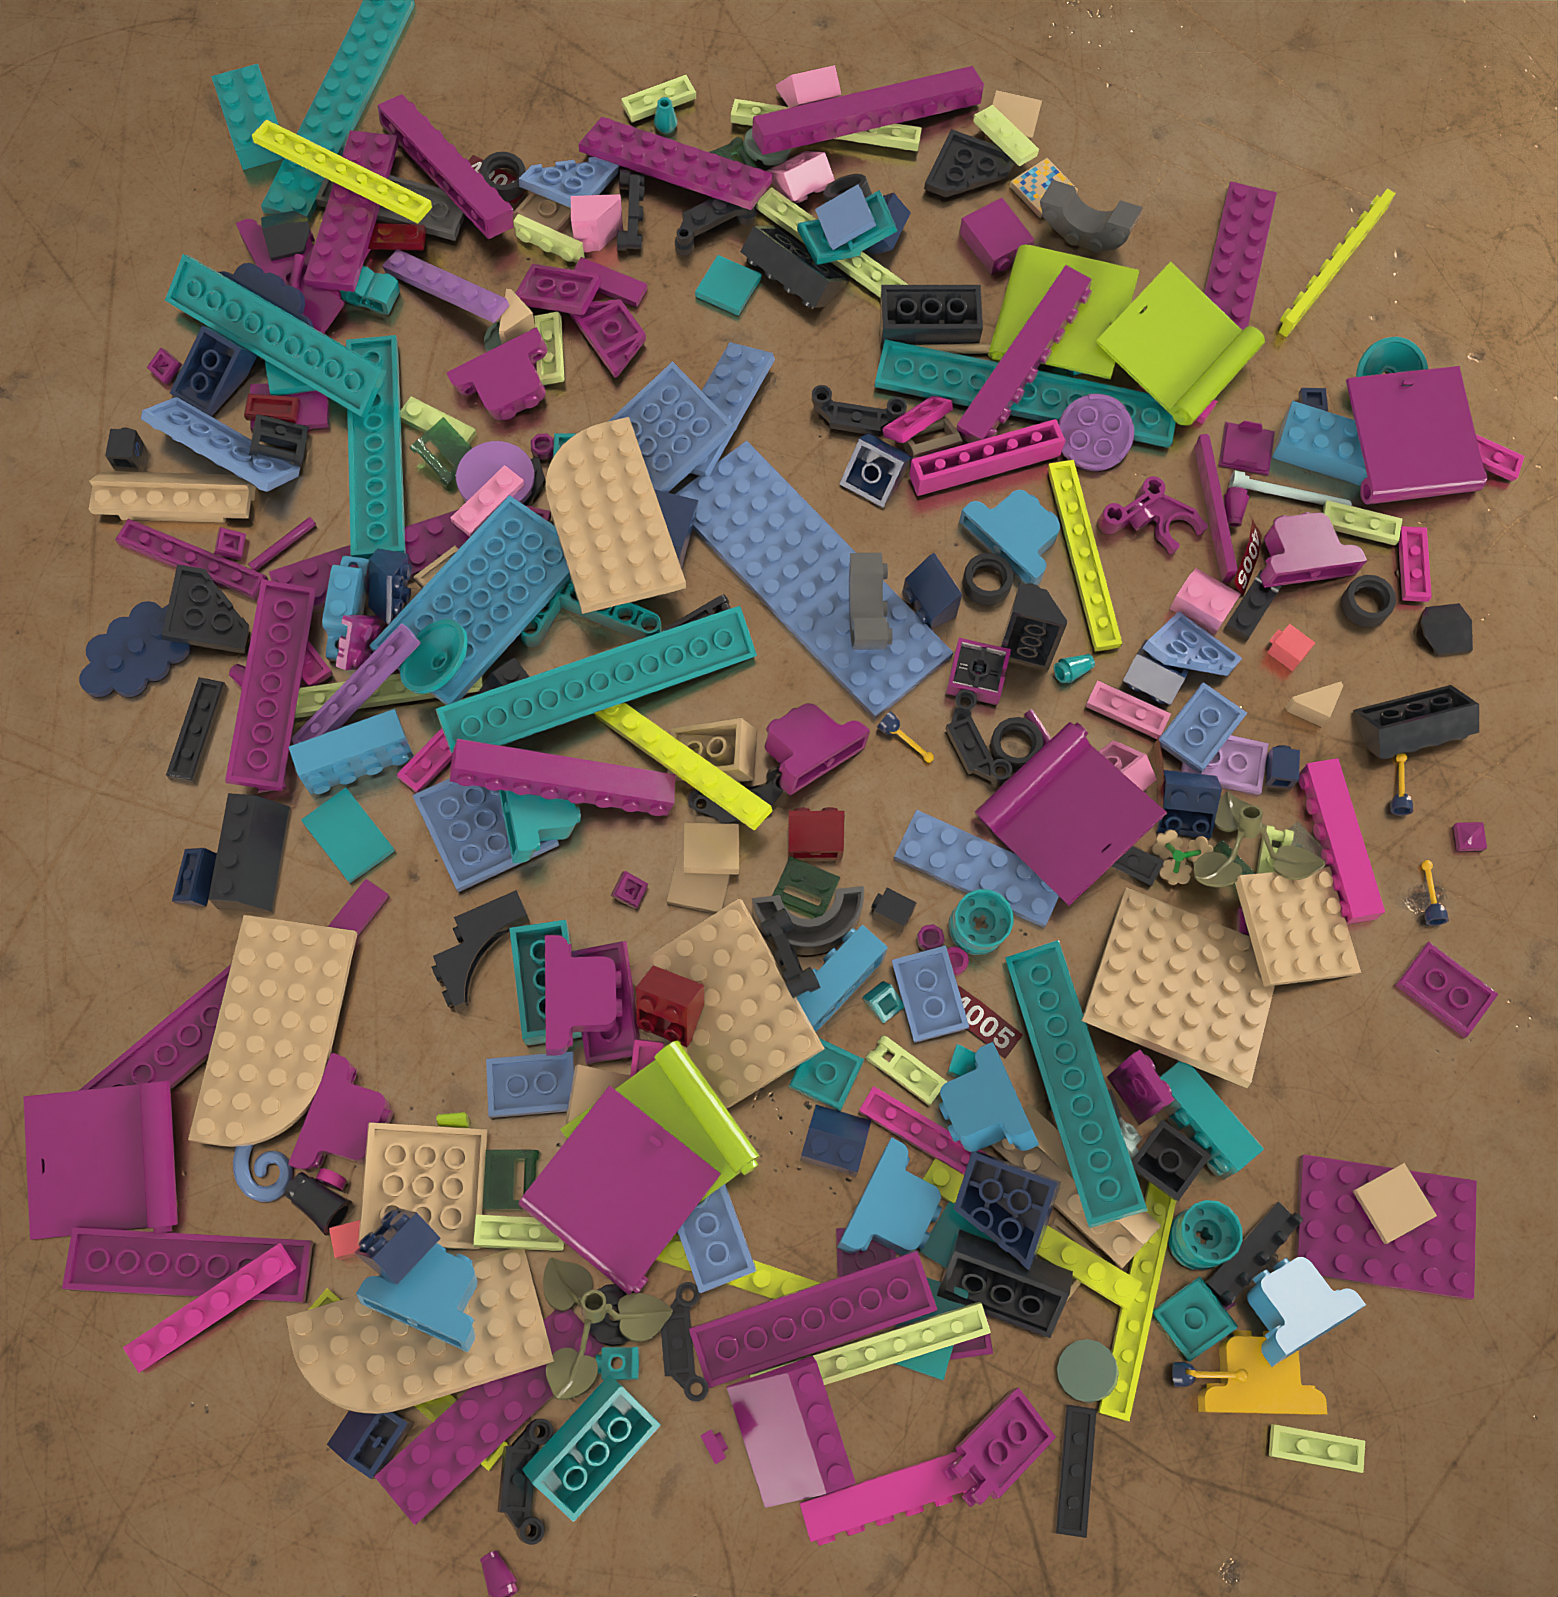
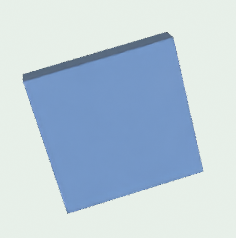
M859 185L852 187L815 209L832 250L876 226Z

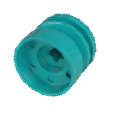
M977 889L966 894L952 911L948 921L949 935L953 943L970 955H986L994 951L1010 934L1014 924L1013 911L1009 902L1001 894L989 889ZM979 920L982 922L981 928L976 930L974 927Z
M1204 1200L1180 1212L1172 1220L1168 1245L1172 1255L1181 1265L1191 1270L1205 1271L1230 1260L1239 1251L1243 1241L1242 1226L1238 1216L1228 1206L1219 1201ZM1200 1238H1201V1239H1204L1205 1242H1203V1243L1201 1244V1243H1200V1241H1201Z

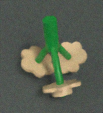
M1172 829L1167 830L1164 834H1158L1156 836L1157 842L1152 845L1153 853L1159 855L1160 858L1164 860L1168 859L1169 856L1173 858L1172 861H1164L1163 868H1161L1159 873L1160 877L1168 880L1171 885H1176L1178 882L1180 884L1189 882V874L1192 869L1189 865H1185V858L1193 861L1194 865L1199 856L1214 851L1213 847L1208 845L1207 839L1200 836L1196 840H1190L1188 842L1189 849L1183 853L1179 847L1182 845L1183 840Z

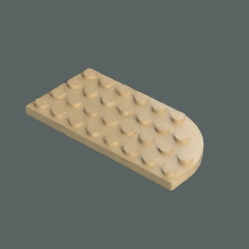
M626 417L597 424L571 437L557 451L550 463L546 476V495L582 614L686 589V581L630 418Z
M248 915L243 916L188 1138L189 1141L229 1147L252 1145L279 1135L295 1124L307 1112L330 1058L357 938L356 931Z
M509 1249L472 1260L478 1284L463 1312L474 1319L472 1326L476 1337L469 1352L362 1305L356 1295L286 1317L291 1346L299 1369L313 1389L331 1403L354 1412L379 1414L405 1409L554 1362L525 1249Z

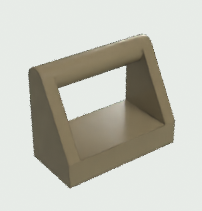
M944 417L914 436L944 428L946 436L915 444L910 438L902 444L906 453L912 456V459L961 446L962 439L950 420Z

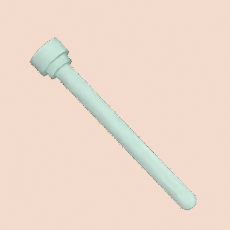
M1236 470L1233 471L1229 482V488L1241 487L1324 505L1328 500L1352 506L1351 501L1347 499L1249 479L1245 472Z

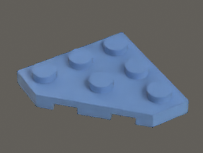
M590 157L588 162L575 163V160L555 162V166L542 168L541 164L531 165L519 178V187L571 208V196L599 195L619 173V165L597 157Z
M1177 612L1143 647L1153 659L1165 665L1228 676L1242 660L1239 655L1181 612Z

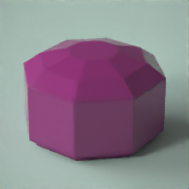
M547 433L537 434L530 441L532 455L539 457V460L550 459L553 456L554 438Z
M934 924L923 926L917 934L919 948L927 951L942 947L945 941L943 930Z

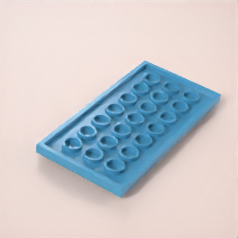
M509 495L371 643V650L375 652L401 623L407 626L416 636L423 628L435 621L442 619L456 621L465 629L467 634L466 657L457 674L446 685L430 693L446 705L460 701L571 577L555 526Z

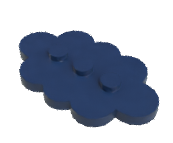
M243 263L236 269L234 274L226 271L218 272L314 328L312 321L303 314L305 308L303 293L298 288L285 285L279 275L270 272L264 273L259 266L251 263Z
M141 602L131 610L129 617L114 619L108 626L107 634L97 635L88 642L86 656L90 663L81 671L79 676V683L87 694L93 697H103L115 690L121 696H137L146 688L148 681L163 679L169 672L170 664L179 663L187 658L191 651V644L162 640V631L168 605L161 608L155 602Z

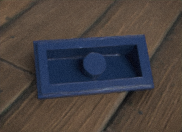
M206 848L184 850L172 902L196 906L207 905L217 853Z

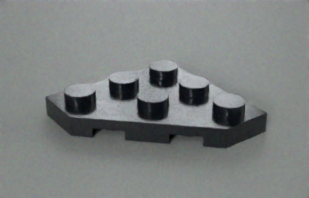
M951 129L925 181L924 189L944 197H949L1008 178L1015 162L999 146Z
M177 564L162 631V640L245 654L249 624L243 617L241 618L233 608V604L222 590L218 589L205 569Z

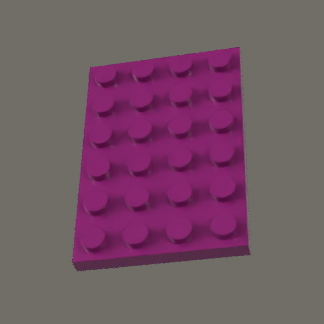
M1304 1154L1300 1156L1297 1213L1302 1216L1303 1222L1296 1227L1295 1259L1298 1257L1308 1259L1324 1278L1467 1300L1474 1299L1476 1180L1410 1171L1437 1216L1397 1239L1384 1244L1354 1195L1353 1190L1393 1168Z

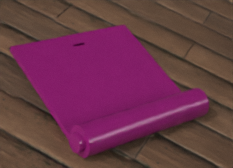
M1460 366L1346 379L1367 472V478L1362 481L1360 487L1361 498L1365 504L1474 492L1483 489L1487 482V474L1483 468Z
M1078 722L1066 724L974 811L976 816L1068 906L1167 814L1163 808L1089 743L1086 738L1088 732Z
M170 1081L23 1096L30 1240L70 1236L72 1228L125 1230L147 1227L153 1228L154 1233L172 1231V1225L178 1224Z
M609 1085L525 1192L518 1205L628 1295L633 1291L638 1294L649 1280L645 1277L648 1272L647 1270L713 1186L721 1173Z

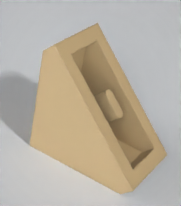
M506 289L505 298L510 306L501 316L499 327L501 344L535 328L533 313L511 289Z
M1337 682L1294 696L1285 708L1287 712L1323 727L1331 717L1343 684L1342 682Z

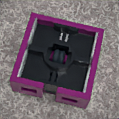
M959 638L946 694L956 696L959 691L966 689L976 695L977 701L998 705L1011 649Z

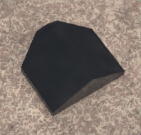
M293 210L261 218L262 231L271 261L291 257L295 254H305L306 243L310 233V226L306 216Z
M1460 603L1425 607L1420 623L1424 637L1434 649L1436 656L1470 653L1473 651L1472 619Z

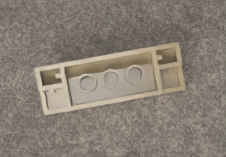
M100 471L89 480L92 485L89 510L92 514L119 515L121 520L129 518L131 520L225 523L226 518H249L251 500L254 501L256 486L243 478L229 474Z
M1028 1104L1023 1109L1039 1145L1029 1150L1021 1151L1015 1148L1013 1144L1010 1145L1007 1138L991 1144V1146L1009 1163L1061 1181L1054 1207L1092 1243L1101 1248L1117 1265L1123 1268L1158 1231L1161 1225L1145 1211L1089 1228L1060 1133L1035 1108Z

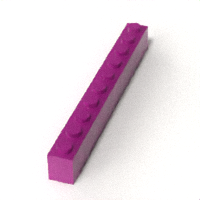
M970 66L753 116L752 137L762 155L981 104L984 83L974 67Z

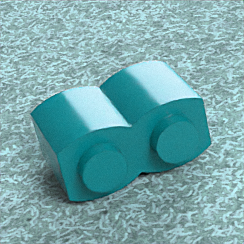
M362 266L355 292L342 290L340 292L342 299L352 305L366 307L376 313L389 315L400 293L398 281L392 275L374 273L370 268Z

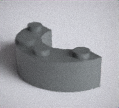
M1056 180L1051 181L1040 200L1044 219L1048 221L1057 233L1065 238L1067 243L1074 246L1079 245L1096 253L1114 250L1122 246L1130 236L1143 210L1141 206L1120 200L1114 210L1107 212L1098 211L1086 205L1079 198L1075 186Z
M850 553L849 620L852 650H886L887 645H892V628H889L886 618L888 612L887 601H883V579L888 578V565L883 563L882 553Z
M864 886L836 889L834 903L831 908L822 916L813 919L799 918L791 914L783 905L780 895L752 898L753 916L759 929L766 937L760 923L775 916V912L785 908L795 927L785 933L795 953L799 955L821 954L842 944L844 936L852 928L855 929L863 906ZM773 936L767 938L771 943L776 945Z

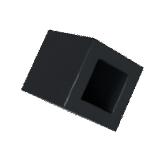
M131 428L110 429L105 456L113 469L139 470L144 442L138 432Z
M887 887L884 894L878 893L872 903L871 908L874 909L873 919L902 933L915 910L917 902Z

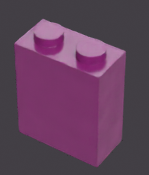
M1003 198L961 219L959 234L990 275L998 271H1005L1010 265L1014 264L1019 246H1033L1035 239Z

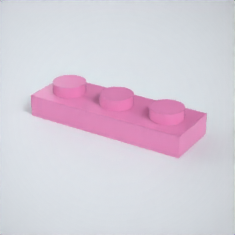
M504 465L450 517L452 523L471 537L509 495L513 497L525 486L524 480Z
M1098 680L1085 706L1156 739L1161 737L1171 713Z

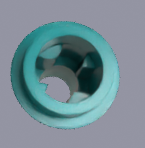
M662 97L658 100L654 118V125L661 133H670L677 126V117L672 101L667 97Z
M1091 654L1061 658L1058 663L1054 664V673L1059 682L1071 683L1090 671V669H1093L1095 661Z

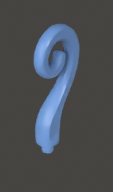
M254 1144L236 1146L233 1158V1173L241 1191L250 1199L259 1202H271L285 1193L287 1184L293 1177V1168L288 1165L289 1159L278 1151L262 1153L254 1163L255 1175L260 1178L264 1177L267 1172V1166L272 1163L279 1167L280 1175L274 1184L261 1186L252 1179L249 1171V1157Z

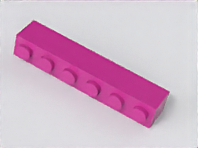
M1055 419L912 459L909 476L917 496L1059 457L1065 439Z
M1339 759L1307 763L1299 772V784L1305 790L1307 797L1306 808L1308 813L1312 814L1314 820V835L1320 841L1322 847L1321 858L1325 861V866L1330 867L1332 872V885L1340 899L1341 916L1345 917L1347 925L1376 920L1385 913V909Z
M958 1451L799 1502L809 1540L811 1542L817 1540V1544L820 1546L835 1541L834 1534L846 1531L848 1536L865 1531L864 1524L876 1521L877 1526L895 1521L893 1515L905 1511L906 1516H911L923 1512V1505L935 1502L936 1507L953 1502L952 1495L961 1492L965 1494L976 1485V1482L968 1472L963 1478L959 1479L956 1477L953 1481H950L944 1474L943 1470L961 1456Z

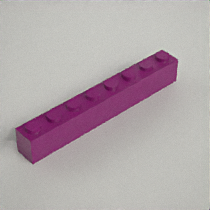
M401 94L378 104L380 125L390 135L398 136L399 145L488 239L513 228L512 216L514 211L510 203L505 202L499 196L497 190L485 181L482 174L474 170L470 162L457 152L455 146L443 137L440 130H436L430 124L428 118L417 110L413 102H409Z
M1068 265L1064 266L957 423L956 430L962 439L972 443L996 436L998 432L996 428L1000 422L1004 424L1011 413L1009 409L1013 403L1018 404L1023 397L1025 385L1027 383L1031 384L1038 374L1037 368L1040 363L1045 364L1052 353L1051 347L1054 343L1058 344L1063 338L1065 326L1068 323L1072 324L1079 313L1077 309L1080 304H1086L1092 294V290H1090L1091 278Z
M457 739L452 752L449 782H455L462 786L474 785L486 787L493 791L506 790L513 791L519 795L532 794L542 796L545 799H564L576 804H596L601 808L615 807L627 812H647L653 816H667L675 802V774Z

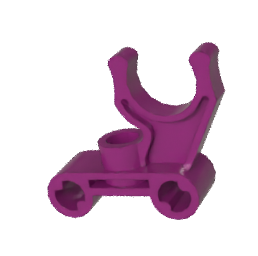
M1151 476L1143 482L1137 491L1136 500L1126 507H1122L1117 503L1108 504L1097 520L1099 530L1105 534H1113L1129 523L1137 531L1154 520L1157 523L1155 529L1156 539L1166 548L1168 554H1174L1180 546L1169 533L1170 522L1174 520L1187 521L1193 526L1197 535L1203 534L1208 528V524L1202 520L1196 509L1165 495V484L1163 480L1156 476Z

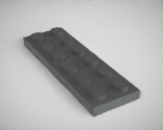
M389 175L388 180L431 200L432 208L418 223V225H425L427 234L456 240L466 215L441 188ZM327 178L324 179L316 196L317 205L327 206L334 184L333 181ZM380 205L377 221L389 224H417Z

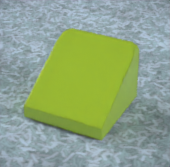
M465 1112L438 1114L436 1116L438 1127L470 1128V1118Z

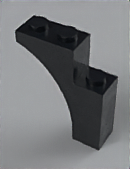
M517 890L455 916L454 919L457 926L453 927V931L458 942L461 944L433 955L436 965L431 966L438 982L443 980L447 989L442 991L443 997L448 1007L453 1005L458 1013L468 1009L471 979L484 954L495 942L510 932L509 928L519 927L530 922Z

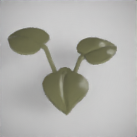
M1226 791L1220 798L1214 824L1217 828L1226 832L1238 829L1232 853L1229 858L1217 852L1202 854L1195 861L1194 875L1198 882L1211 887H1226L1236 883L1237 877L1242 875V867L1233 861L1236 858L1243 837L1248 839L1255 838L1259 833H1262L1270 857L1275 860L1273 864L1275 872L1290 880L1305 879L1321 870L1325 866V861L1317 855L1297 846H1281L1276 854L1267 834V825L1262 824L1263 811L1261 808L1250 805L1238 799L1229 791Z
M550 1257L543 1276V1290L547 1302L551 1307L559 1311H567L576 1303L582 1307V1316L585 1319L579 1352L572 1348L559 1349L552 1354L554 1362L547 1363L546 1377L553 1396L561 1400L572 1399L585 1393L595 1382L598 1373L597 1361L593 1357L584 1355L591 1323L602 1321L606 1313H609L615 1320H621L620 1331L626 1338L631 1341L643 1342L657 1335L672 1315L671 1307L654 1296L644 1293H631L619 1300L618 1311L620 1314L612 1309L611 1304H606V1297L601 1291L592 1290L593 1280L589 1271L576 1263Z

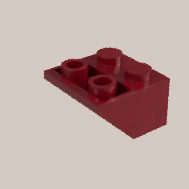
M799 807L795 808L794 811H789L787 824L788 860L842 859L844 852L845 811H838L834 807H826L821 811H810L809 808Z
M653 965L636 986L637 1028L667 1039L670 1042L679 1041L682 1046L688 1047L704 1007V985Z

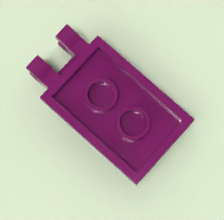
M1014 1388L955 1447L961 1456L951 1462L943 1472L950 1481H953L956 1477L961 1479L968 1472L976 1482V1485L970 1488L962 1498L969 1507H972L975 1503L982 1505L989 1495L993 1499L1000 1498L1051 1444L1056 1436L1020 1388Z

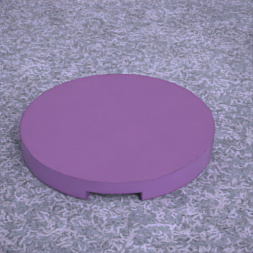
M1089 394L1075 400L1064 410L1058 423L1065 439L1062 454L1068 461L1074 460L1076 467L1086 471H1103L1117 465L1129 452L1134 439V424L1125 406L1117 399L1104 394Z
M502 441L486 442L472 448L461 459L456 473L457 486L464 501L467 502L505 465L524 480L525 486L513 496V498L523 504L532 493L531 490L535 479L534 468L528 455L516 445Z

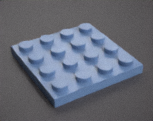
M673 361L609 420L630 418L653 488L667 493L737 429Z
M449 778L412 796L456 890L460 892L520 863H513L499 790L493 791L486 787L474 785L462 786L455 782H449ZM540 841V850L534 851L531 858L559 846L558 841Z

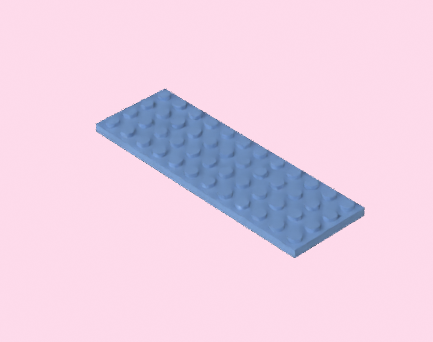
M747 440L717 462L710 476H699L676 493V495L699 500L692 526L693 530L874 720L953 656L954 652L926 624L923 625L917 614L884 581L883 601H887L888 612L886 618L889 628H892V645H887L886 650H852L849 620L850 553L856 552Z

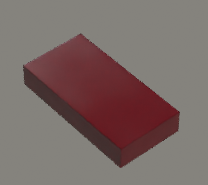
M248 394L244 417L248 421H255L256 414L297 424L301 402L299 397Z

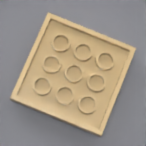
M1323 867L1313 875L1301 880H1290L1276 872L1240 875L1237 877L1238 880L1235 885L1264 987L1353 976L1361 973L1345 917H1342L1340 913V899L1332 885L1333 878L1330 867Z
M369 1123L358 1245L365 1235L370 1232L374 1233L382 1225L381 1219L390 1210L401 1208L417 1212L441 1238L437 1244L445 1249L479 1250L480 1247H473L475 1217L476 1215H482L487 1129Z

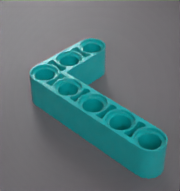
M570 577L544 606L549 609L545 612H539L520 633V638L527 647L539 646L546 637L561 608L636 640L660 633L662 629L661 620L657 614L630 602L608 607L605 610H596L582 614L578 600L573 599L577 595ZM626 615L632 617L627 621L620 619L622 616ZM651 625L656 627L652 631L644 630L646 626ZM528 629H536V632L532 634L525 633Z

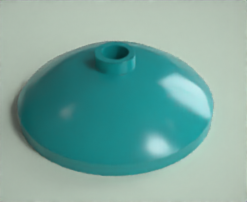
M1388 337L1376 341L1365 350L1359 360L1356 377L1380 375L1383 372L1389 374L1428 369V364L1423 352L1414 342L1402 337Z
M451 619L435 621L423 628L415 636L421 644L400 666L401 681L410 691L417 694H425L438 690L446 685L461 668L467 653V634L460 624Z

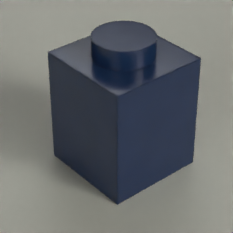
M1287 745L1272 747L1267 754L1264 786L1292 789L1299 781L1300 750L1291 749Z

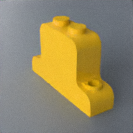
M1236 1330L1233 1331L1234 1337L1226 1338L1220 1343V1372H1237L1239 1369H1245L1248 1372V1379L1242 1382L1237 1378H1221V1383H1206L1207 1388L1202 1389L1198 1395V1412L1326 1415L1327 1403L1324 1394L1315 1389V1386L1301 1384L1299 1350L1271 1367L1261 1350L1262 1344L1266 1340L1265 1335L1270 1331H1263V1337L1252 1336V1331Z

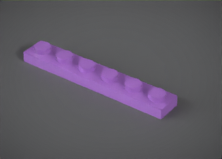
M396 250L382 265L385 273L493 323L510 306L506 298L400 250Z
M401 623L291 738L294 745L339 729L421 644L407 626Z

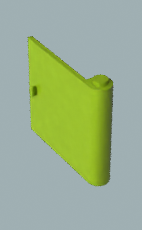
M1032 245L1019 246L988 357L993 362H1000L1064 266L1068 265L1092 279L1090 286L1092 294L1086 304L1081 303L1078 307L1079 313L1072 324L1068 323L1065 326L1063 338L1058 344H1053L1051 347L1052 353L1045 364L1111 379L1115 361L1095 341L1107 330L1110 323L1112 324L1131 304L1140 270Z
M1170 262L1095 342L1173 416L1175 422L1180 425L1189 426L1264 345L1265 338L1255 327L1248 326L1243 330L1240 329L1189 278Z
M674 1041L656 1054V1060L615 1090L721 1173L701 1200L703 1201L742 1172L743 1175H746L759 1165L756 1160L760 1155L680 1042ZM594 1105L560 1129L566 1139L569 1138Z

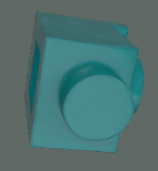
M602 1347V1354H596L598 1373H601V1379L604 1380L610 1374L615 1380H639V1347ZM616 1357L621 1358L623 1362L619 1369H613L611 1366L612 1360Z

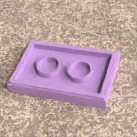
M1230 735L1201 774L1217 776L1221 788L1259 796L1262 792L1269 743ZM1182 762L1181 772L1199 774Z

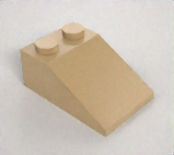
M743 718L671 729V736L735 781L754 780L757 729ZM675 774V781H684Z

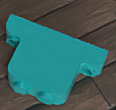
M499 790L513 863L529 861L534 851L540 850V841L568 838L576 823L580 822V809L569 800L545 799L538 795H519L513 791Z

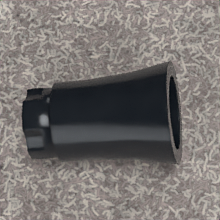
M304 1172L298 1173L285 1188L284 1196L291 1200V1203L302 1211L325 1236L330 1235L329 1228L341 1225L352 1209L353 1202L335 1193Z

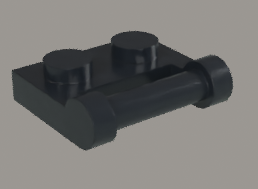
M256 414L249 455L257 457V454L293 462L294 466L301 467L308 426ZM260 442H264V443L273 444V445H277V446H281V447H285V448H289V449H294V450H296V453H295V452H291V451H287V450H283V449H279V448H274V447L262 445V444H259V443H260Z

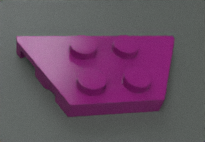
M621 299L608 300L607 302H591L584 315L569 313L614 378L620 375L646 341L645 332Z
M343 615L342 624L347 625L348 628L346 637L341 636L339 638L336 667L343 670H356L374 653L370 648L371 643L389 625L378 615Z

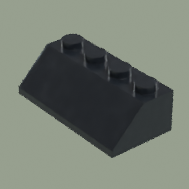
M754 226L740 251L747 257V262L756 267L760 266L765 270L767 277L780 281L784 284L783 288L787 292L800 296L802 303L812 309L825 307L850 281L827 263L816 265L808 249L777 226Z
M881 285V345H884L885 340L910 345L980 343L983 331L981 285Z
M1032 583L1019 584L1000 647L1011 649L1009 660L1049 670L1068 620L1046 589Z
M1452 685L1353 710L1354 718L1367 749L1380 759L1392 758L1394 755L1404 752H1415L1419 748L1431 745L1438 746L1454 739H1465L1469 735L1479 733V703Z
M228 793L209 894L210 902L217 909L273 913L291 811L290 806L256 795Z
M959 1229L941 1279L937 1296L965 1306L981 1302L985 1314L1051 1338L1070 1295L1073 1271L1036 1257L1030 1270H1028L1009 1252L1003 1250L997 1243ZM954 1287L969 1292L967 1299L955 1294Z

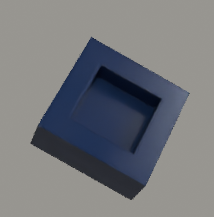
M1326 388L1300 389L1298 393L1299 403L1328 411Z

